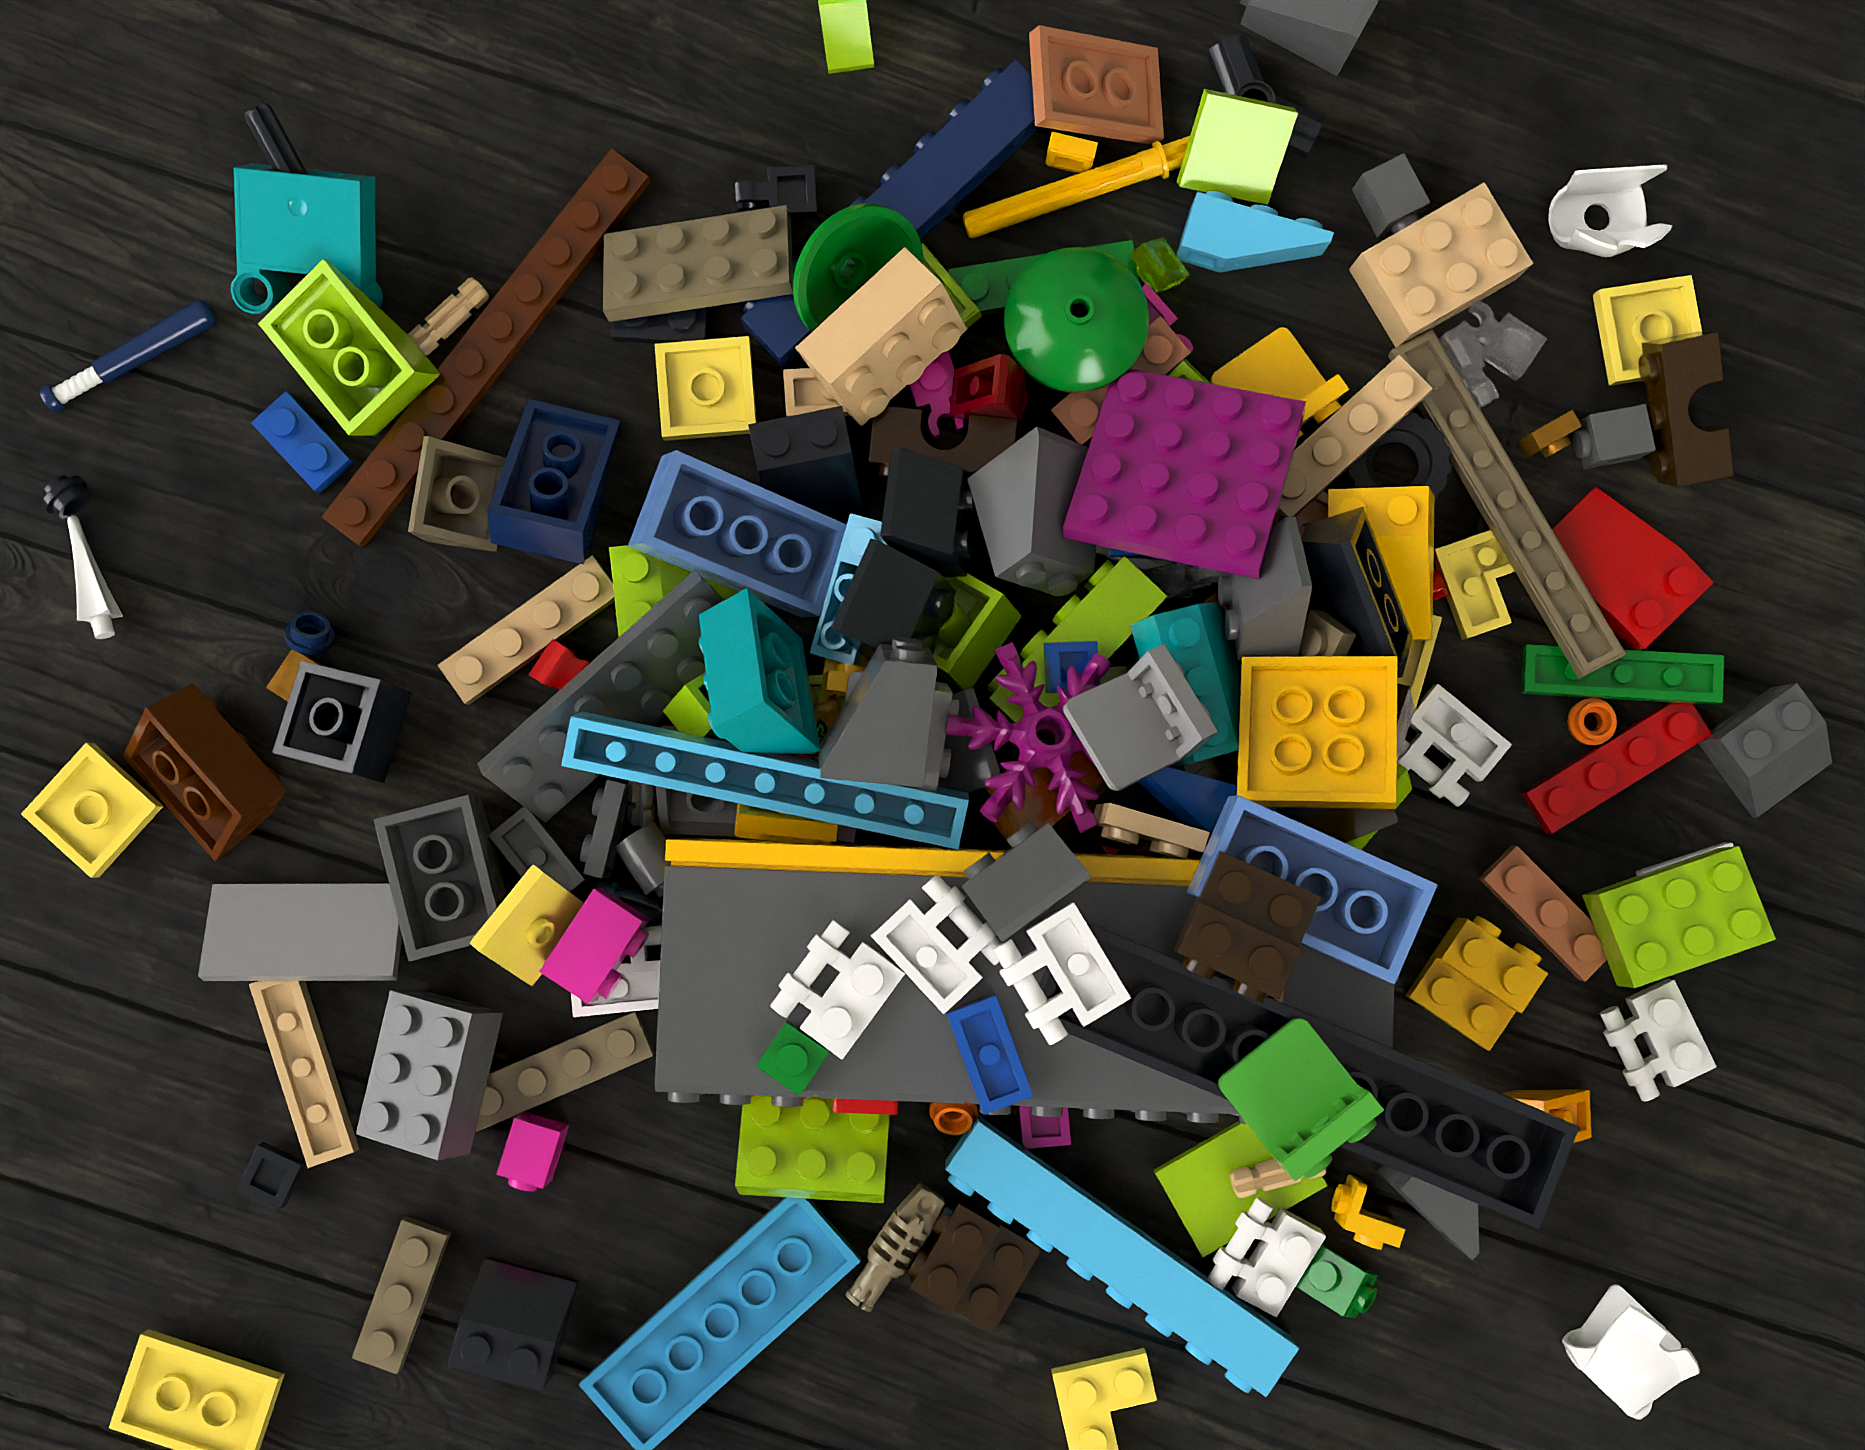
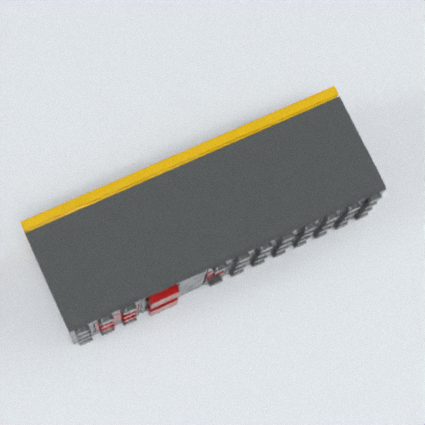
M707 838L666 840L665 861H671V865L665 866L655 1092H668V1101L678 1103L698 1102L699 1095L705 1093L720 1094V1103L730 1105L750 1104L751 1097L756 1095L772 1096V1105L782 1107L802 1106L804 1098H813L816 1095L818 1098H833L832 1112L885 1115H897L898 1101L965 1104V1101H969L970 1104H979L946 1013L943 1014L906 973L845 1057L840 1059L830 1051L800 1096L758 1069L756 1065L787 1020L800 1028L811 1013L809 1008L798 1002L790 1015L785 1018L773 1010L770 1005L782 990L778 985L788 972L793 974L810 952L807 948L810 941L816 934L821 936L832 920L838 922L850 932L838 948L850 958L864 941L897 965L871 935L909 899L924 914L936 903L922 887L936 874L950 888L956 886L966 896L963 902L985 923V918L961 886V884L969 879L964 870L988 852H990L994 859H997L1008 850L958 848L957 850L938 847L835 843L802 844ZM1073 853L1091 877L1005 940L1012 939L1022 957L1037 948L1026 932V929L1069 903L1074 902L1085 921L1184 961L1186 956L1177 953L1174 947L1197 897L1186 892L1201 858L1188 857L1187 859H1177L1168 856ZM948 916L936 926L956 948L968 939ZM1300 944L1299 947L1302 948V951L1284 988L1282 1003L1393 1048L1394 984L1380 980ZM981 951L969 961L983 978L948 1011L996 994L1033 1097L1012 1105L1031 1107L1032 1115L1041 1117H1060L1063 1114V1107L1082 1109L1084 1117L1093 1119H1112L1115 1115V1109L1133 1111L1135 1112L1136 1119L1145 1121H1165L1167 1111L1187 1114V1120L1191 1122L1217 1123L1220 1113L1239 1116V1122L1247 1124L1229 1100L1071 1034L1049 1045L1039 1027L1033 1029L1026 1018L1025 1013L1029 1010L1014 985L1007 986L999 971L1003 967L1000 961L993 965ZM827 963L810 987L823 996L840 972ZM1047 965L1032 973L1038 984L1041 982ZM1218 971L1215 972V975L1234 983L1236 979ZM1011 1105L988 1114L1008 1115L1011 1113Z

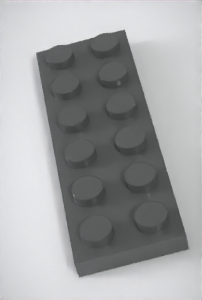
M694 570L477 764L482 775L546 823L600 775L561 766L571 716L583 711L649 726H655L667 716L663 710L684 685L706 672L704 654L699 646V637H701L699 614L725 599Z

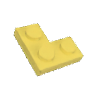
M1491 530L1434 550V565L1436 571L1439 570L1449 594L1446 598L1462 640L1512 623L1496 578L1511 574L1515 570Z
M1144 1348L1051 1369L1069 1450H1119L1110 1411L1157 1401L1148 1358Z

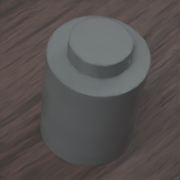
M655 821L625 838L614 849L644 894L647 896L655 891L657 896L661 898L664 893L665 866L671 865V861H665L667 839Z

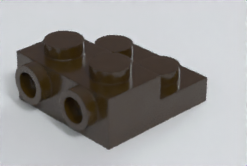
M1219 851L1174 950L1186 956L1182 967L1202 977L1212 980L1215 972L1218 971L1236 979L1232 990L1263 1004L1267 994L1280 999L1302 951V948L1299 946L1321 900V896Z
M958 1196L952 1208L946 1204L943 1206L935 1225L931 1229L937 1234L929 1248L926 1250L921 1247L911 1264H909L906 1272L912 1275L910 1289L952 1314L953 1311H956L989 1332L994 1333L1042 1249L1028 1237Z

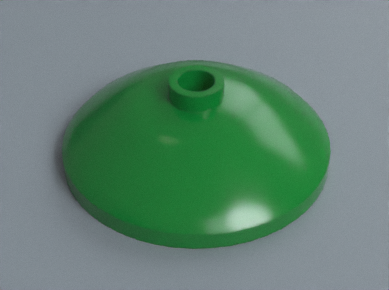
M863 203L838 211L814 231L799 256L793 280L795 307L800 319L809 331L813 332L904 247L924 265L923 250L919 236L912 224L904 216L884 205Z
M1082 247L1058 249L1039 257L1029 264L1020 273L1010 289L1004 311L1005 336L1009 349L1017 363L1039 383L1064 392L1094 391L1121 378L1138 359L1146 342L1149 329L1147 300L1140 283L1133 273L1114 257L1095 249ZM1075 304H1082L1087 308L1088 314L1083 318H1077L1072 315L1070 308Z

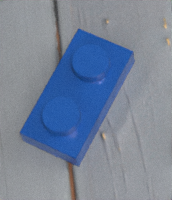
M287 391L251 422L306 483L319 494L355 463Z
M996 994L946 1012L983 1115L1033 1097Z

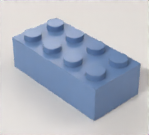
M675 450L663 455L660 459L628 546L689 572L696 570L702 577L740 592L748 588L762 602L798 617H819L847 524Z
M1238 795L1228 796L1186 893L1198 897L1218 852L1222 851L1321 896V900L1301 942L1302 945L1380 980L1395 984L1438 884Z

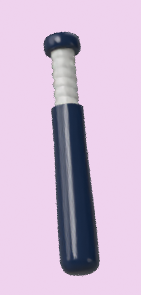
M196 300L119 347L92 361V366L86 368L83 372H79L57 386L45 385L39 391L40 396L52 412H62L67 407L66 403L77 395H81L102 382L109 383L131 369L212 327L216 323V315L206 301Z

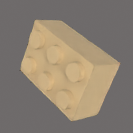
M1484 182L1362 252L1349 271L1394 346L1398 347L1515 281L1533 265V262Z
M904 247L795 348L830 395L860 426H863L870 418L881 414L889 401L906 385L917 381L923 374L924 369L942 352L953 348L967 328L942 282Z

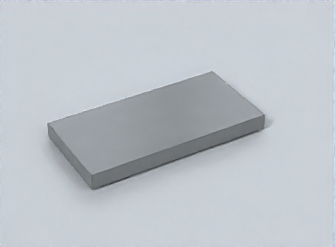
M212 884L198 977L203 981L397 980L402 933L390 885Z

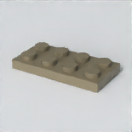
M787 205L604 234L603 312L609 322L793 294L791 216Z

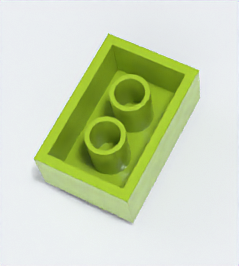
M1739 846L1717 848L1582 895L1598 938L1602 943L1603 951L1616 985L1621 987L1637 988L1776 940Z
M756 1095L751 1097L750 1104L742 1105L735 1187L739 1195L884 1203L890 1115L832 1112L833 1098H818L816 1095L813 1098H804L803 1105L798 1107L772 1105V1096Z

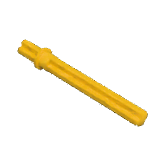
M1190 136L1161 145L1159 141H1155L1152 143V148L1138 152L1135 155L965 212L963 224L969 238H976L1143 180L1145 181L1157 176H1161L1162 179L1169 178V171L1181 168Z

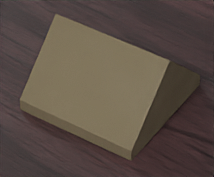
M424 436L408 532L426 542L485 551H497V544L490 543L487 510L506 458L434 437Z

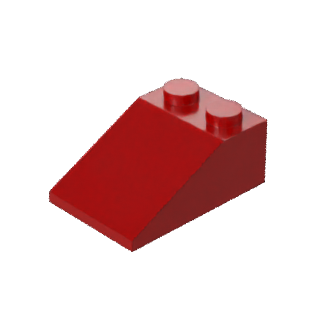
M1597 487L1586 494L1551 528L1623 650L1646 649L1714 583L1679 546Z

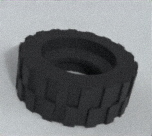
M1410 411L1341 474L1344 482L1342 483L1343 489L1387 487L1375 477L1372 470V459L1379 447L1387 443L1396 442L1409 447L1415 454L1418 463L1415 478L1404 487L1429 486L1434 494V500H1436L1438 493L1444 490L1448 483L1446 479L1447 475L1451 473L1452 464H1449L1451 452L1449 446L1447 447L1445 444V436L1441 430L1438 431L1433 426L1434 423L1428 418L1423 419L1418 416V413Z

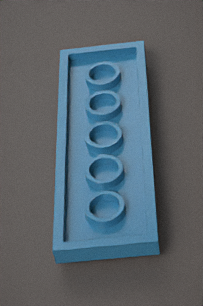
M784 1197L581 1380L579 1386L635 1450H653L861 1262V1256L811 1199Z

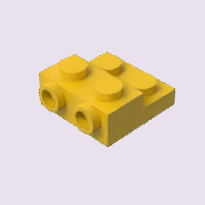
M1476 916L1473 922L1466 918L1457 917L1405 996L1483 1049L1490 1051L1515 1012L1523 1013L1548 973L1537 966L1542 958L1532 950L1519 943H1516L1512 949L1497 938L1502 931L1480 916Z

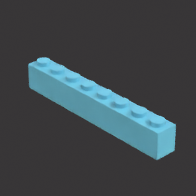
M583 711L570 718L561 766L957 850L969 802L967 792L938 786L936 792L910 786L820 778L819 761L782 753L741 752L730 742Z
M977 1114V1118L972 1123L971 1128L963 1134L945 1160V1170L951 1173L948 1181L968 1196H971L974 1191L990 1201L987 1208L1004 1222L1011 1224L1015 1219L1030 1229L1026 1234L1027 1237L1040 1248L1051 1252L1053 1247L1061 1251L1069 1257L1066 1264L1081 1277L1090 1280L1094 1275L1109 1285L1106 1289L1109 1296L1128 1309L1134 1303L1147 1312L1148 1315L1145 1320L1163 1335L1169 1337L1172 1332H1175L1188 1341L1185 1348L1194 1357L1206 1365H1209L1212 1360L1227 1369L1225 1377L1242 1391L1249 1393L1254 1388L1267 1397L1300 1349L1291 1335L1226 1289L1221 1290L1212 1285L1207 1280V1276L1031 1151L1023 1149L1021 1144Z

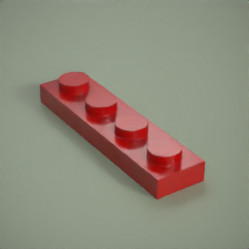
M1668 702L1614 735L1605 743L1598 745L1527 789L1521 795L1545 833L1553 834L1706 739L1712 733L1693 704Z

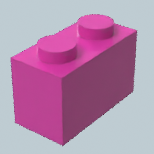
M604 888L593 889L539 972L587 1004L598 1000L600 996L607 999L623 976L617 969L625 957L629 955L634 958L648 939L649 933L644 928L650 919Z

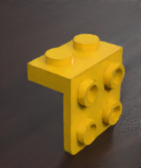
M1284 327L1276 329L1218 369L1210 380L1211 384L1306 401L1301 427L1313 418L1319 425L1335 414L1342 407L1338 401L1349 390L1339 374L1326 382L1292 333ZM1301 430L1299 432L1298 439L1303 435Z

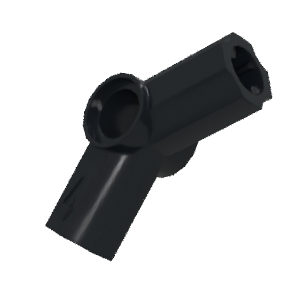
M1235 34L1222 39L1219 43L1210 47L1206 55L1222 93L1295 108L1298 115L1286 150L1306 159L1325 117L1275 95L1271 86L1263 80L1246 35L1239 36Z

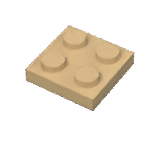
M1112 803L1097 804L1094 811V816L1098 822L1097 826L1103 827L1101 837L1129 845L1130 843L1137 845L1139 838L1151 841L1149 851L1177 859H1187L1189 852H1204L1210 834L1208 831Z

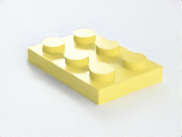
M148 1329L140 1334L109 1428L173 1450H259L285 1374Z

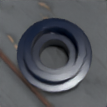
M310 611L296 614L286 625L284 640L292 650L298 653L316 655L324 653L332 647L334 631L330 626L329 620L322 614Z

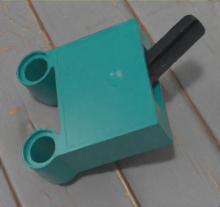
M265 103L249 109L244 114L245 120L270 165L251 163L234 167L237 275L231 285L232 299L244 312L251 314L265 312L274 308L290 292L289 280L284 272L308 274L322 259H326L380 308L383 295L380 286L376 282L375 176L305 169L272 106ZM255 278L261 280L267 287L268 296L266 300L256 293L254 288Z

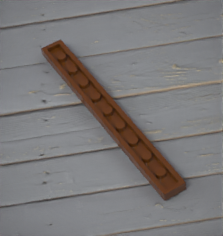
M612 148L440 365L437 369L440 375L410 403L322 515L323 519L357 545L364 548L415 484L424 436L448 441L602 246L604 234L613 232L649 186L651 181L645 173Z

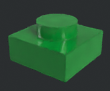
M787 1020L756 1067L800 1096L830 1051Z

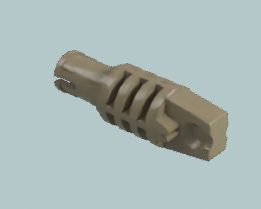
M919 1183L893 1211L891 1217L868 1249V1263L852 1287L846 1292L847 1298L858 1307L862 1301L861 1309L871 1312L874 1304L891 1279L903 1276L915 1255L930 1236L931 1229L935 1225L945 1204L943 1197L936 1191Z

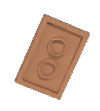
M1041 25L1029 33L1035 126L1149 145L1164 139L1158 48Z

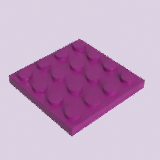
M1129 369L1121 378L1109 384L1063 525L1064 538L1259 579L1303 422L1306 401Z

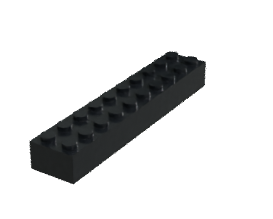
M1085 921L1131 999L1085 1027L1082 1026L1073 1009H1069L1058 1016L1068 1034L1227 1099L1218 1085L1220 1077L1290 1020L1302 1018L1311 1025L1359 1086L1368 1090L1384 1109L1383 1112L1374 1118L1377 1124L1368 1135L1355 1143H1349L1347 1140L1340 1147L1540 1229L1579 1126L1268 996L1265 997L1263 1004L1232 990L1234 982L1215 974L1212 980L1202 977L1182 967L1183 961ZM1046 967L1039 986L1047 999L1062 991L1050 970Z

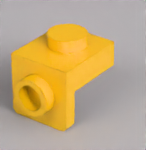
M1348 1174L1345 1185L1339 1184L1335 1190L1331 1206L1332 1211L1335 1212L1333 1219L1343 1229L1354 1232L1353 1239L1361 1244L1378 1250H1382L1384 1243L1400 1248L1405 1229L1394 1219L1362 1209L1361 1206L1368 1185L1359 1177Z

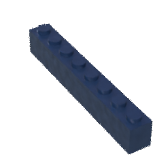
M1016 59L1005 70L1001 67L996 68L985 79L981 86L982 91L971 102L968 99H964L957 104L947 118L949 122L937 134L932 130L924 135L914 148L915 154L903 166L898 162L890 167L880 180L881 186L869 198L864 194L856 199L851 206L863 203L887 206L904 216L912 224L921 241L1041 128L1035 126L1032 75ZM798 259L793 260V280ZM793 294L750 300L743 309L745 314L741 319L745 330L783 369L800 355L795 347L812 332L807 329L800 319L795 307Z

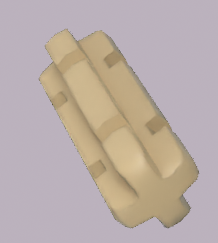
M468 278L457 288L460 291L459 294L456 296L451 294L425 318L427 323L423 327L418 324L408 334L426 356L439 346L436 342L441 337L445 340L472 315L469 311L473 307L478 310L489 299L488 292L476 279Z
M1275 1159L1255 1164V1169L1252 1170L1246 1166L1230 1172L1233 1191L1240 1198L1257 1194L1256 1189L1261 1188L1265 1192L1301 1182V1178L1297 1181L1292 1179ZM1326 1168L1316 1176L1308 1178V1180L1324 1176L1326 1174Z

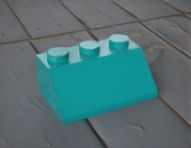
M748 588L699 614L701 630L699 646L704 654L706 673L703 675V681L709 695L710 712L708 713V721L713 732L719 738H725L741 752L814 754L820 751L802 638Z
M1219 602L1196 604L1156 614L1130 625L1139 659L1147 651L1164 644L1172 658L1180 664L1186 681L1199 702L1209 711L1211 721L1218 731L1194 754L1170 767H1179L1238 751L1241 671L1232 640L1226 639L1225 614L1222 605Z

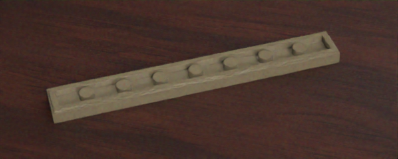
M1433 329L1392 349L1388 355L1391 361L1400 355L1433 388L1430 394L1417 406L1424 418L1434 423L1433 426L1438 431L1441 430L1445 436V444L1447 447L1449 446L1451 452L1449 456L1451 464L1578 679L1626 655Z

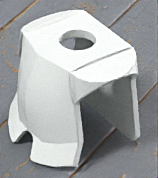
M1667 165L1575 171L1567 186L1559 190L1552 199L1549 208L1548 221L1554 240L1559 246L1566 249L1584 251L1601 257H1612L1635 246L1645 248L1661 240L1671 230L1672 225L1658 223L1647 227L1646 203L1641 184L1666 171ZM1598 205L1605 208L1608 212L1609 224L1605 229L1597 231L1587 226L1584 214L1589 206Z
M1616 1284L1610 1286L1581 1328L1568 1332L1562 1339L1566 1352L1575 1366L1582 1370L1628 1416L1635 1419H1642L1647 1416L1654 1400L1681 1381L1700 1372L1698 1362L1691 1351L1687 1348L1681 1349L1680 1342L1665 1326L1658 1322L1620 1285Z

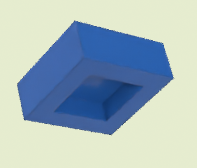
M1098 641L1044 643L1045 693H1058L1057 686L1067 691L1069 667L1074 666L1079 675H1081L1094 654H1098Z

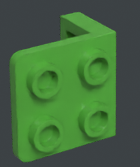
M1302 1018L1290 1020L1224 1073L1218 1082L1219 1088L1282 1169L1295 1181L1303 1175L1308 1179L1322 1172L1333 1159L1330 1153L1347 1140L1349 1143H1355L1368 1135L1377 1124L1374 1118L1384 1111L1374 1096L1353 1080L1311 1025Z

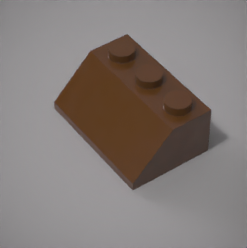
M193 683L145 708L123 754V758L215 862L224 857L268 818L287 791L279 775L261 761L251 749L245 736L231 727L220 714L214 701L204 696Z

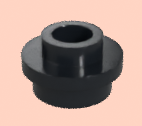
M66 475L55 478L43 491L45 497L42 500V507L48 513H56L61 519L71 517L84 508L91 498V494L86 489V481L78 475L69 478Z

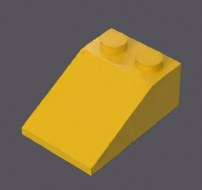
M1430 487L1328 489V518L1364 507L1412 632L1413 640H1432L1434 494Z

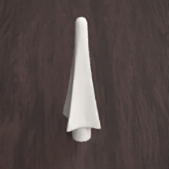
M76 515L68 517L67 522L74 558L77 621L90 622L96 639L110 638L115 635L111 619L123 617L96 564L79 518Z

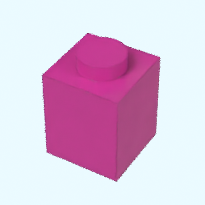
M527 1111L520 1113L513 1120L496 1175L509 1178L508 1184L520 1190L533 1192L536 1191L537 1187L543 1189L553 1180L569 1124Z

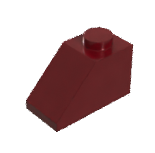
M1004 354L955 369L949 416L969 420V415L1017 419V422L1022 421V414L1026 409L1028 394L1025 390L1027 373L1010 356Z

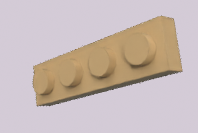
M1400 355L1392 360L1294 450L1278 512L1284 518L1298 515L1430 394L1433 388Z
M592 555L585 560L584 565L579 564L438 664V667L464 704L470 705L543 653L552 638L560 641L615 601L613 581L598 560Z
M257 981L249 984L307 1167L310 1168L359 1150L306 982Z

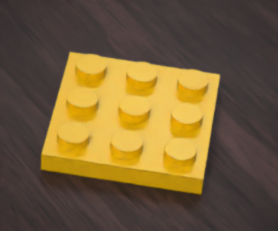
M1397 656L1242 657L1237 796L1239 795L1263 807L1396 809Z

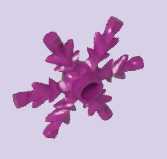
M1013 643L998 648L995 652L1007 675H996L995 680L1005 689L1016 694L1006 700L1023 707L1022 719L1010 724L1003 713L998 710L996 721L983 709L973 706L972 713L975 719L947 714L945 723L946 735L973 737L968 744L970 750L983 747L994 740V751L999 750L1008 741L1014 743L1019 748L1020 755L1018 761L1000 763V765L1009 770L1008 772L995 775L985 781L986 786L996 788V791L986 801L980 812L987 819L996 823L1011 800L1018 809H1022L1025 803V783L1033 789L1036 786L1032 771L1039 767H1047L1054 773L1048 791L1059 787L1056 803L1057 813L1061 815L1070 807L1080 833L1096 827L1098 822L1086 800L1098 799V794L1089 786L1077 780L1087 774L1071 768L1069 761L1073 753L1083 750L1093 764L1094 762L1065 716L1063 707L1069 699L1095 688L1097 682L1110 668L1111 663L1104 656L1096 653L1088 662L1081 675H1079L1074 666H1070L1067 673V691L1057 686L1060 703L1055 707H1046L1039 701L1044 684L1034 687L1037 671L1036 663L1031 661L1024 668ZM1045 733L1050 736L1052 745L1042 743L1038 739L1037 734Z

